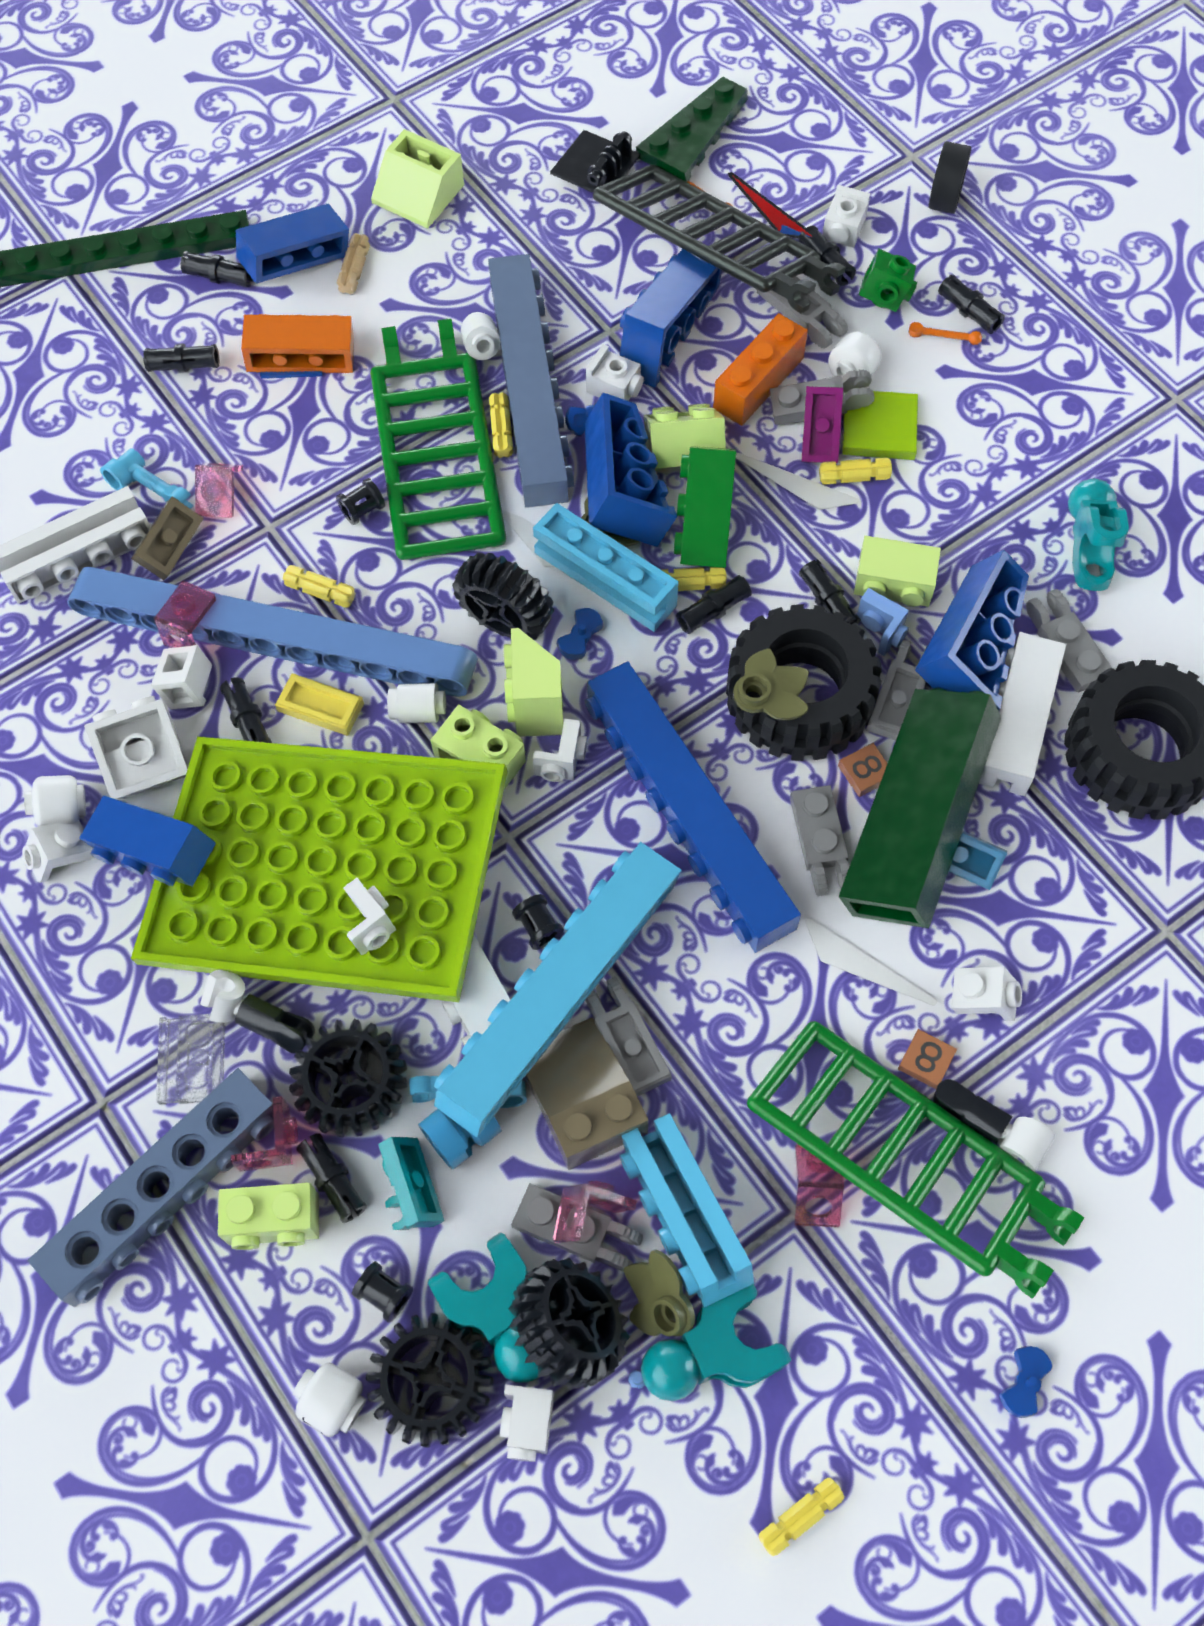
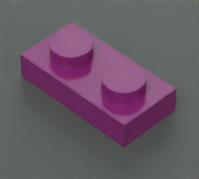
M806 386L801 462L823 463L835 461L838 463L844 388Z

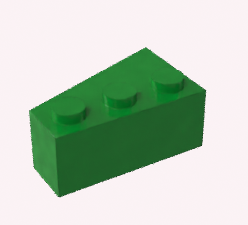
M691 446L689 455L682 454L680 478H687L686 494L679 493L677 516L684 517L683 532H675L674 554L681 555L680 564L726 568L736 449Z

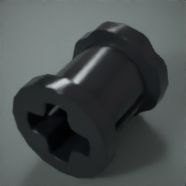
M370 478L364 479L362 481L363 485L346 495L341 493L336 496L340 510L352 525L359 523V518L373 509L381 510L385 507V501L380 490ZM362 498H366V501H364L363 503L357 506L355 505L357 501L361 500Z
M542 894L525 899L512 911L515 920L521 921L529 934V944L533 950L546 947L552 938L558 940L564 931L562 925L555 923L546 908L547 899Z
M374 1261L365 1269L356 1282L352 1295L358 1300L365 1299L383 1312V1319L390 1323L400 1314L409 1301L413 1287L408 1283L401 1285L383 1272V1267Z

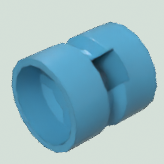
M436 1109L418 1124L429 1143L451 1170H454L472 1156V1146L474 1144L484 1146L502 1132V1128L495 1117H493L479 1136L475 1137L439 1109Z

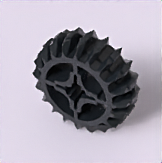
M477 552L475 556H470L466 562H463L452 584L455 590L453 593L455 598L460 601V607L468 611L469 617L475 618L479 625H484L490 631H494L501 636H507L510 639L511 628H519L530 638L536 640L546 629L554 612L552 607L554 601L548 596L549 591L547 588L540 585V580L533 578L528 573L529 570L520 568L517 562L511 563L507 561L504 556L497 558L493 553L488 552L485 555Z
M355 1018L351 1022L350 1028L346 1030L342 1021L336 1020L334 1025L335 1032L329 1034L324 1026H320L318 1029L321 1036L320 1040L316 1042L313 1038L306 1037L305 1044L309 1049L308 1053L295 1051L294 1057L301 1066H295L289 1070L290 1076L297 1080L289 1086V1091L293 1096H298L294 1105L299 1112L306 1111L304 1119L309 1125L319 1121V1130L326 1134L335 1124V1133L338 1137L342 1138L347 1133L348 1126H351L354 1134L361 1137L363 1134V1123L368 1122L373 1130H378L379 1123L376 1117L380 1113L385 1118L392 1119L393 1112L388 1103L402 1104L403 1097L396 1090L407 1087L408 1081L406 1077L399 1074H402L408 1068L405 1060L398 1059L402 1054L400 1046L398 1044L390 1045L392 1038L388 1032L385 1031L377 1036L378 1028L372 1022L362 1031L360 1021ZM349 1049L347 1054L341 1058H329L339 1051ZM370 1052L382 1061L383 1074L380 1083L374 1081L371 1075L365 1073L369 1064L367 1057ZM354 1071L358 1079H355L353 1082L348 1080V1084L344 1085L340 1077L345 1073L349 1076V1072ZM318 1073L323 1074L326 1080L332 1082L328 1091L330 1099L327 1105L316 1096L315 1082ZM364 1096L369 1098L358 1106L347 1108L349 1103L356 1097Z
M570 1257L560 1261L556 1259L546 1261L538 1268L535 1267L525 1275V1279L522 1280L513 1292L515 1299L508 1308L515 1316L509 1328L518 1332L520 1336L514 1346L524 1347L528 1354L524 1363L534 1362L538 1366V1377L550 1374L554 1387L566 1384L569 1390L582 1386L584 1388L594 1386L611 1375L627 1353L624 1345L630 1338V1335L623 1329L629 1318L619 1312V1307L623 1301L613 1298L610 1293L613 1284L604 1285L600 1281V1271L589 1273L585 1261L574 1264Z
M431 1313L428 1318V1328H423L420 1317L415 1315L411 1317L412 1332L407 1334L406 1329L400 1323L394 1326L396 1334L400 1337L396 1343H393L385 1336L380 1339L381 1345L388 1350L386 1357L378 1353H372L370 1361L381 1366L382 1369L381 1372H369L366 1374V1381L380 1384V1388L372 1390L367 1394V1399L370 1402L384 1400V1404L376 1409L374 1416L380 1421L391 1414L393 1415L386 1427V1431L389 1434L394 1435L405 1425L402 1434V1441L404 1443L411 1444L416 1432L420 1431L421 1446L429 1448L432 1442V1432H437L438 1439L444 1446L449 1444L450 1439L447 1428L453 1426L455 1432L460 1437H464L467 1434L466 1428L460 1422L464 1416L467 1415L476 1424L481 1420L480 1415L471 1407L474 1402L482 1406H488L490 1403V1398L485 1394L479 1393L478 1389L479 1387H491L494 1385L493 1377L479 1375V1371L492 1366V1360L490 1357L475 1358L485 1348L482 1339L475 1340L469 1345L466 1344L473 1333L471 1327H463L456 1335L454 1332L457 1324L447 1319L443 1329H440L438 1314ZM437 1341L435 1348L431 1347L428 1356L421 1362L401 1361V1358L416 1345ZM451 1345L459 1350L465 1358L468 1369L467 1385L459 1383L456 1379L447 1375L446 1366L449 1359L447 1354ZM437 1366L439 1370L436 1372V1375L446 1385L451 1386V1388L440 1384L439 1386L430 1385L427 1392L423 1393L421 1389L425 1385L414 1374L409 1372L419 1375L422 1373L430 1374L432 1369ZM394 1374L410 1381L413 1385L414 1391L411 1399L413 1405L409 1415L401 1410L395 1399L393 1391ZM448 1396L461 1399L457 1406L444 1416L423 1420L425 1412L429 1411L432 1403L437 1398Z

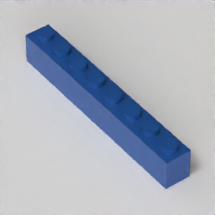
M627 661L588 681V698L585 699V705L589 714L594 720H601L606 728L604 732L610 746L615 751L621 750L627 759L625 760V766L634 781L640 780L646 788L645 795L651 808L656 813L662 812L668 821L666 827L671 838L677 845L682 843L690 854L688 855V861L692 870L698 877H705L711 886L709 891L714 903L720 910L726 909L733 919L731 923L732 928L742 944L748 942L754 953H757L797 930L801 917L800 912L631 664Z

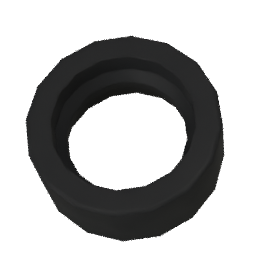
M948 141L944 142L931 189L929 209L955 213L969 163L971 146Z

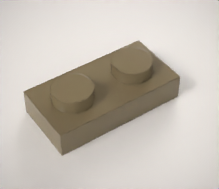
M171 497L162 508L131 559L162 580H165L204 518L174 497Z

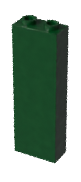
M942 688L914 690L838 896L853 917L929 929L1001 720V715L991 694H985L980 691H970L968 693L953 692Z

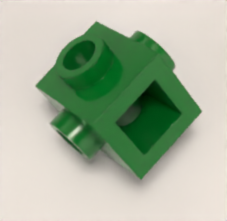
M878 248L863 276L859 295L871 300L873 304L880 308H888L897 312L902 301L909 302L918 282L913 280L916 265L910 263L907 258L901 255H892Z

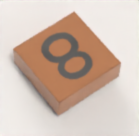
M874 743L840 759L838 763L839 769L858 797L879 787L887 766L886 760Z
M918 1029L898 1070L937 1089L957 1049Z

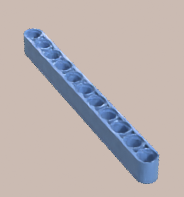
M94 567L82 568L67 601L69 607L75 612L95 619L394 684L437 683L439 691H445L446 695L455 697L467 694L478 660L477 655L473 651L454 644Z

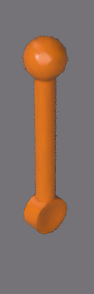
M919 322L911 323L908 331L911 337H920L924 334L967 340L972 345H978L982 341V334L978 331L963 333L926 328Z

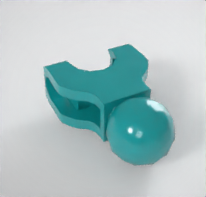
M1092 478L1081 481L1074 486L1068 498V509L1075 519L1073 525L1072 566L1075 582L1080 588L1091 591H1103L1110 587L1115 571V547H1122L1124 545L1129 530L1126 509L1118 508L1117 496L1113 488L1104 480ZM1091 564L1099 565L1101 576L1091 575L1086 567Z
M499 1232L487 1242V1248L495 1264L493 1279L485 1288L474 1292L461 1290L451 1280L448 1273L443 1271L429 1278L428 1285L447 1319L457 1324L456 1330L460 1331L463 1327H471L473 1335L485 1337L494 1350V1360L501 1374L516 1383H528L540 1378L538 1377V1366L534 1362L524 1363L528 1355L524 1347L514 1346L520 1336L518 1332L509 1328L515 1316L508 1309L515 1299L513 1292L522 1280L525 1279L528 1271L504 1233Z
M754 1284L705 1308L702 1306L696 1317L695 1328L684 1333L680 1340L665 1339L657 1341L648 1348L642 1358L641 1375L643 1383L651 1394L661 1400L677 1401L691 1394L697 1384L700 1385L712 1379L721 1380L729 1386L748 1388L775 1374L789 1364L792 1359L783 1344L775 1343L769 1347L753 1349L745 1346L735 1334L733 1322L736 1314L749 1307L758 1295Z

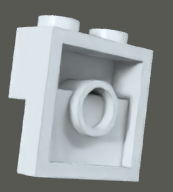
M154 696L145 697L132 702V709L118 714L115 709L103 711L92 717L94 722L84 725L110 798L121 800L186 776L188 765L178 741L179 737L167 704L163 699L155 700Z

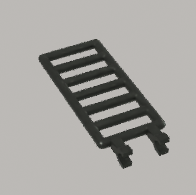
M651 164L597 187L593 191V198L597 202L758 291L765 293L772 290L787 298L790 306L801 314L809 310L811 304L802 298L801 292L805 294L811 293L815 290L816 283L807 279L798 282L793 279L795 276L802 273L818 282L821 290L829 296L839 292L840 285L832 281L831 275L839 277L844 274L846 269L844 265L839 263L828 265L820 261L821 257L817 251L656 165ZM651 179L662 184L627 201L616 196ZM677 193L688 198V200L654 216L642 210ZM702 208L715 213L681 231L669 225ZM730 222L743 228L709 246L696 240ZM756 237H760L770 243L738 261L724 255ZM784 252L799 258L766 277L752 270Z

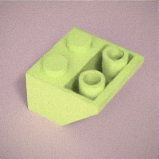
M404 129L385 151L372 193V203L428 229L464 186L461 154Z
M710 404L688 405V411L684 412L674 411V407H657L652 409V414L644 415L645 430L648 435L647 446L650 452L655 454L658 462L655 469L680 467L682 454L689 455L691 446L726 448L725 419L716 409L710 408Z
M511 628V644H504V666L506 668L504 687L508 722H515L516 732L519 737L562 735L564 721L560 661L522 630Z

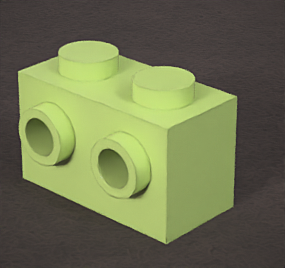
M864 536L853 594L863 596L867 589L870 588L892 601L902 602L907 606L929 607L936 587L941 548Z
M459 704L430 739L434 758L505 764L508 773L504 790L526 762L524 743L516 733L509 729H499L491 724L489 719L480 711L475 709L469 711Z
M310 1182L219 1189L218 1236L235 1250L259 1248V1243L277 1242L279 1246H300L305 1244V1240L319 1239V1193Z

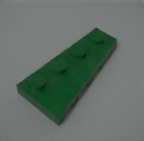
M722 76L637 145L636 152L641 153L639 159L649 165H656L688 182L694 166H700L705 159V151L711 144H716L720 138L722 128L730 125L748 100L747 88Z

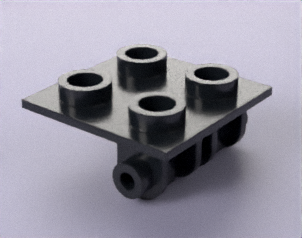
M583 130L553 167L550 174L593 193L597 187L625 176L639 159L641 153L632 150V137L626 131L616 133L612 142Z

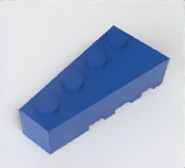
M684 249L677 255H672L667 267L662 272H657L652 284L647 289H642L637 301L632 307L628 306L624 310L620 320V327L623 328L620 356L641 364V376L644 377L643 384L653 388L657 386L661 379V365L669 367L675 357L674 350L679 340L685 342L691 332L695 317L698 319L701 317L720 284L722 270Z
M603 392L584 424L589 524L602 531L658 547L677 519V513L674 506H668L665 497L669 492L665 481L659 480L655 468L658 462L655 454L651 453L645 444L648 440V435L636 403Z
M1005 550L970 567L915 668V671L932 688L967 693L970 691H980L985 694H991L998 710L1001 709L1003 699L999 695L1000 685L1002 682L1007 681L1009 666L1005 664L1008 649L1014 647L1017 635L1014 633V620L1021 616L1029 575Z

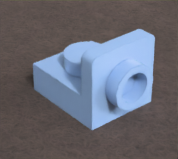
M868 588L860 600L857 616H859L866 628L883 634L878 653L885 656L892 645L898 648L909 631V627L905 626L909 610Z

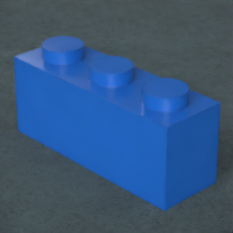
M327 203L236 229V258L256 284L344 258L348 249L349 228L331 205Z
M104 795L79 837L93 848L90 854L95 858L110 865H113L115 860L121 861L120 865L141 876L145 870L149 871L153 878L169 886H173L177 881L193 887L216 844L192 824Z

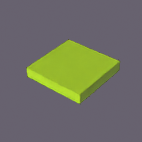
M873 391L875 399L872 404L859 409L848 410L847 413H844L842 455L915 460L917 453L918 394Z

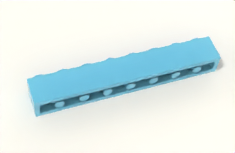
M642 842L637 845L631 854L624 851L611 870L614 872V875L610 880L606 882L601 879L596 884L588 897L591 903L584 911L577 908L564 926V929L567 930L560 940L552 938L539 957L542 962L537 969L533 971L528 968L522 974L514 987V990L517 991L509 1003L504 999L498 1003L488 1018L491 1025L483 1034L476 1031L470 1037L461 1051L464 1055L463 1059L456 1067L449 1064L434 1083V1087L437 1088L434 1106L475 1137L479 1136L673 890L681 869Z

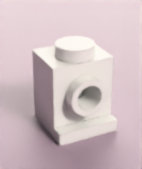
M838 185L825 217L822 235L828 241L854 248L866 220L871 193Z
M605 344L601 345L586 368V392L599 398L604 392L629 401L632 396L636 397L639 394L643 385L644 377L641 376V364L610 352L609 346Z
M198 645L163 649L151 686L161 699L166 702L170 710L204 706L206 699L203 696L212 663Z
M505 1384L504 1395L507 1399L513 1400L512 1408H503L500 1437L508 1438L507 1458L535 1462L536 1453L547 1454L554 1402L553 1390Z

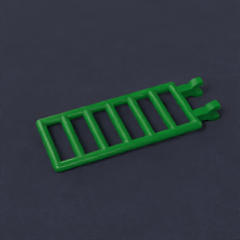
M451 318L437 320L443 356L401 362L396 327L381 328L387 364L373 366L370 372L396 556L401 560L504 545L507 540L476 359L468 353L457 354ZM460 368H463L465 382L387 393L386 379ZM468 397L470 407L468 412L392 422L391 407ZM473 426L475 441L396 452L394 441L396 436ZM478 455L480 471L400 482L399 466ZM483 485L484 502L405 513L403 497ZM488 516L491 531L489 533L409 544L408 527Z
M811 1021L804 1027L747 1099V1106L752 1112L983 1277L990 1276L997 1267L1014 1279L1017 1287L1032 1299L1036 1296L1040 1287L1043 1288L1054 1270L1039 1260L1027 1258L1010 1246L1027 1216H1030L1046 1227V1231L1055 1241L1064 1246L1071 1234H1075L1085 1218L1070 1208L1058 1206L1041 1193L1046 1184L1042 1176L817 1021ZM815 1041H817L837 1055V1057L790 1117L770 1103L769 1100ZM851 1066H853L873 1080V1083L830 1141L826 1143L805 1127ZM889 1091L909 1105L910 1108L867 1169L864 1170L844 1156L843 1153ZM926 1117L948 1133L903 1198L882 1183L881 1180ZM965 1144L984 1157L985 1161L944 1224L941 1225L919 1208L961 1145ZM1002 1170L1024 1185L986 1248L980 1253L958 1236L998 1173Z

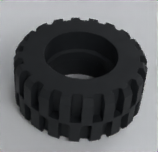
M804 604L791 605L790 610L783 611L782 607L770 610L767 619L764 616H759L750 622L749 630L745 629L737 638L736 647L732 648L726 695H728L727 706L730 715L736 717L735 725L741 733H750L749 741L758 748H761L762 745L769 747L768 754L779 758L781 753L792 755L791 760L803 761L804 756L812 755L813 760L826 758L829 750H832L834 754L847 749L849 741L856 742L863 734L864 728L868 725L876 705L882 682L880 679L882 667L881 660L875 656L877 649L870 638L863 639L865 631L857 623L854 622L850 625L846 622L847 616L837 611L834 615L825 612L826 607L814 605V609H804ZM764 649H771L776 658L777 666L804 663L822 669L834 680L839 690L835 695L826 700L806 703L808 712L792 720H776L765 712H746L737 706L733 698L736 682L745 676L746 661L753 654ZM749 692L746 694L752 698L760 697V695L756 692Z
M1141 660L1137 666H1135L1134 661H1128L1118 664L1116 670L1114 668L1105 670L1099 674L1096 681H1092L1086 688L1068 722L1069 727L1065 733L1064 745L1068 748L1065 754L1068 766L1070 768L1076 767L1073 777L1080 786L1085 784L1089 788L1087 795L1094 801L1103 800L1109 804L1107 809L1117 814L1120 810L1127 811L1130 818L1143 819L1145 814H1150L1151 819L1157 820L1166 819L1170 812L1172 815L1186 812L1191 805H1196L1204 797V685L1197 681L1199 676L1190 670L1186 674L1177 670L1178 665L1165 662L1164 666L1156 665V660ZM1137 718L1157 724L1168 732L1175 741L1180 759L1170 762H1157L1135 754L1120 739L1114 722L1122 719Z

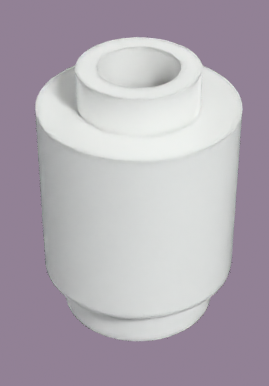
M481 312L471 313L464 319L461 325V335L467 353L477 360L492 358L500 348V337L493 319Z
M437 683L398 684L397 688H389L387 695L389 719H398L399 723H437L439 715L446 714L445 691H439Z

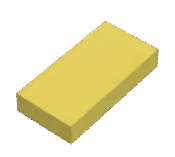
M292 673L275 707L277 712L348 736L364 705V701L360 696Z

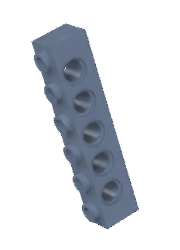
M237 1068L27 1261L61 1301L73 1307H76L79 1303H87L103 1288L102 1282L115 1269L121 1270L137 1257L139 1254L138 1248L151 1236H159L170 1227L174 1221L173 1215L186 1203L192 1204L200 1199L208 1190V1182L220 1171L226 1172L233 1168L242 1158V1151L254 1139L259 1141L266 1137L275 1127V1120L281 1114L256 1085ZM229 1117H239L238 1125L232 1132L227 1134L220 1133V1126L224 1120ZM196 1148H204L205 1152L202 1160L196 1165L187 1166L186 1158L188 1154ZM169 1179L170 1186L168 1191L159 1198H152V1189L155 1184L160 1180ZM128 1211H134L135 1216L132 1225L126 1230L118 1231L117 1222L119 1218ZM98 1243L99 1251L97 1257L91 1263L83 1265L82 1254L88 1246Z

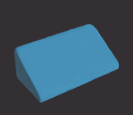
M962 831L949 872L990 890L1007 855V850Z

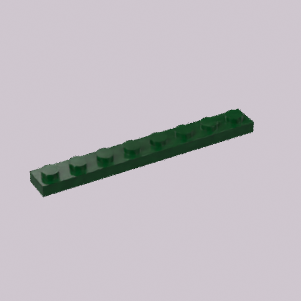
M246 210L3 250L0 251V287L183 257L185 251L201 254L236 248V229L250 226Z

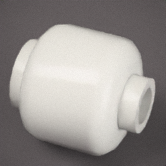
M852 332L843 337L832 349L828 357V366L834 377H843L848 371H858L859 369L867 370L872 375L881 362V351L875 340L867 334Z
M71 775L40 776L36 778L33 782L32 791H24L25 814L34 815L35 823L38 827L53 823H76L79 817L86 816L84 784L78 785L75 777Z
M325 1363L315 1373L307 1369L292 1394L299 1398L296 1405V1417L324 1436L332 1437L339 1431L346 1434L366 1402V1398L361 1396L362 1382L333 1363Z

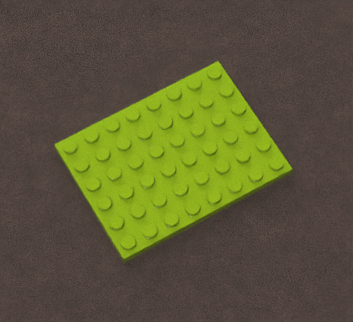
M197 736L173 818L196 826L216 844L193 887L177 881L173 886H169L154 879L131 960L137 965L204 973L225 970L236 973L239 977L459 1002L508 773L506 765L502 763ZM355 878H358L367 890L373 885L377 888L389 904L383 911L397 929L390 934L389 939L384 945L376 950H369L364 955L359 953L347 937L348 932L366 919L343 889Z

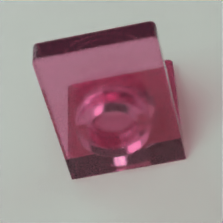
M222 463L195 465V512L198 515L232 518L234 516V472L243 471V465Z
M182 581L154 617L163 644L169 648L196 645L192 632L216 601L215 594ZM170 634L180 638L185 645L176 641Z
M282 1096L273 1097L275 1149L231 1155V1163L240 1172L293 1165L292 1144H298V1125L296 1118L290 1117V1108Z
M795 1145L798 1184L794 1218L795 1225L839 1227L844 1191L843 1176L800 1145ZM824 1198L832 1204V1207L825 1214L815 1215L807 1211L806 1204L811 1199Z
M588 1181V1184L564 1187L553 1241L563 1243L581 1239L587 1205L611 1213L635 1210L637 1200L614 1193L615 1187L613 1185L600 1181ZM575 1206V1217L572 1225L567 1230V1219L570 1211Z

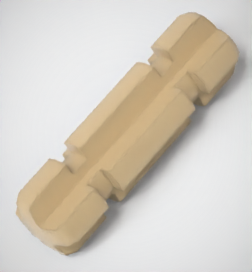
M355 233L351 236L350 247L346 251L341 267L342 271L337 279L338 290L341 293L353 294L357 289V280L360 279L366 260L365 256L368 254L370 247L369 238L365 234L359 235Z

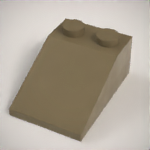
M593 1017L562 1030L525 1076L568 1170L622 1146L623 1140L621 1135L636 1128H638L642 1136L648 1133L649 1120L616 1056L594 1023Z

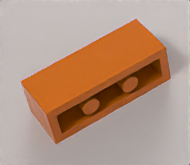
M778 313L716 379L713 408L740 426H743L771 395L770 388L778 387L804 359L808 330Z
M300 314L244 315L241 349L246 372L322 371V373H353L354 333L352 317Z

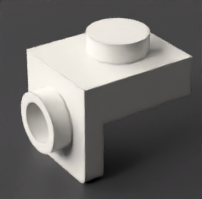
M564 719L558 754L541 751L534 752L533 765L536 776H541L543 779L551 782L574 781L577 759L584 760L587 749V736H581L580 720Z
M79 819L74 824L53 823L31 828L26 846L22 850V856L27 869L33 870L39 883L48 881L52 868L91 860L92 855L90 853L93 848L79 838L84 830Z
M355 878L343 889L366 919L348 932L347 937L359 953L364 955L369 950H376L384 945L389 939L390 934L397 929L383 911L389 904L377 888L373 885L367 890L359 879Z
M1005 967L955 968L951 1008L957 1014L998 1013L1005 1021H1015L1016 1007H1020L1022 1003V989L1020 983Z

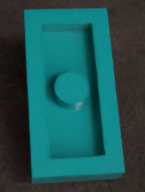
M391 1136L379 1143L384 1172L396 1195L386 1200L385 1205L386 1208L400 1207L403 1215L400 1221L392 1224L393 1230L434 1227L444 1222L443 1213L418 1138Z

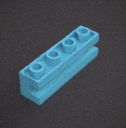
M556 503L533 527V537L538 539V542L534 545L536 555L653 632L677 607L679 581L560 504Z
M668 1113L654 1120L656 1131L642 1137L638 1128L621 1135L625 1153L619 1155L629 1179L632 1180L637 1177L643 1190L638 1192V1195L649 1217L657 1215L663 1227L657 1231L667 1254L671 1256L676 1253L683 1266L678 1271L685 1290L689 1296L697 1293L705 1308L754 1284L753 1268L671 1114Z

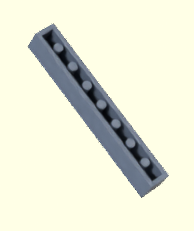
M530 254L489 258L490 284L500 337V349L525 508L567 503L568 487H574L572 464L565 465L564 457H569L567 435H560L559 428H564L562 406H555L554 400L559 399V387L557 377L550 378L549 371H555L552 349H545V344L550 343L548 322H541L540 320L541 316H545L543 294L536 295V290L541 289L539 269L532 268Z

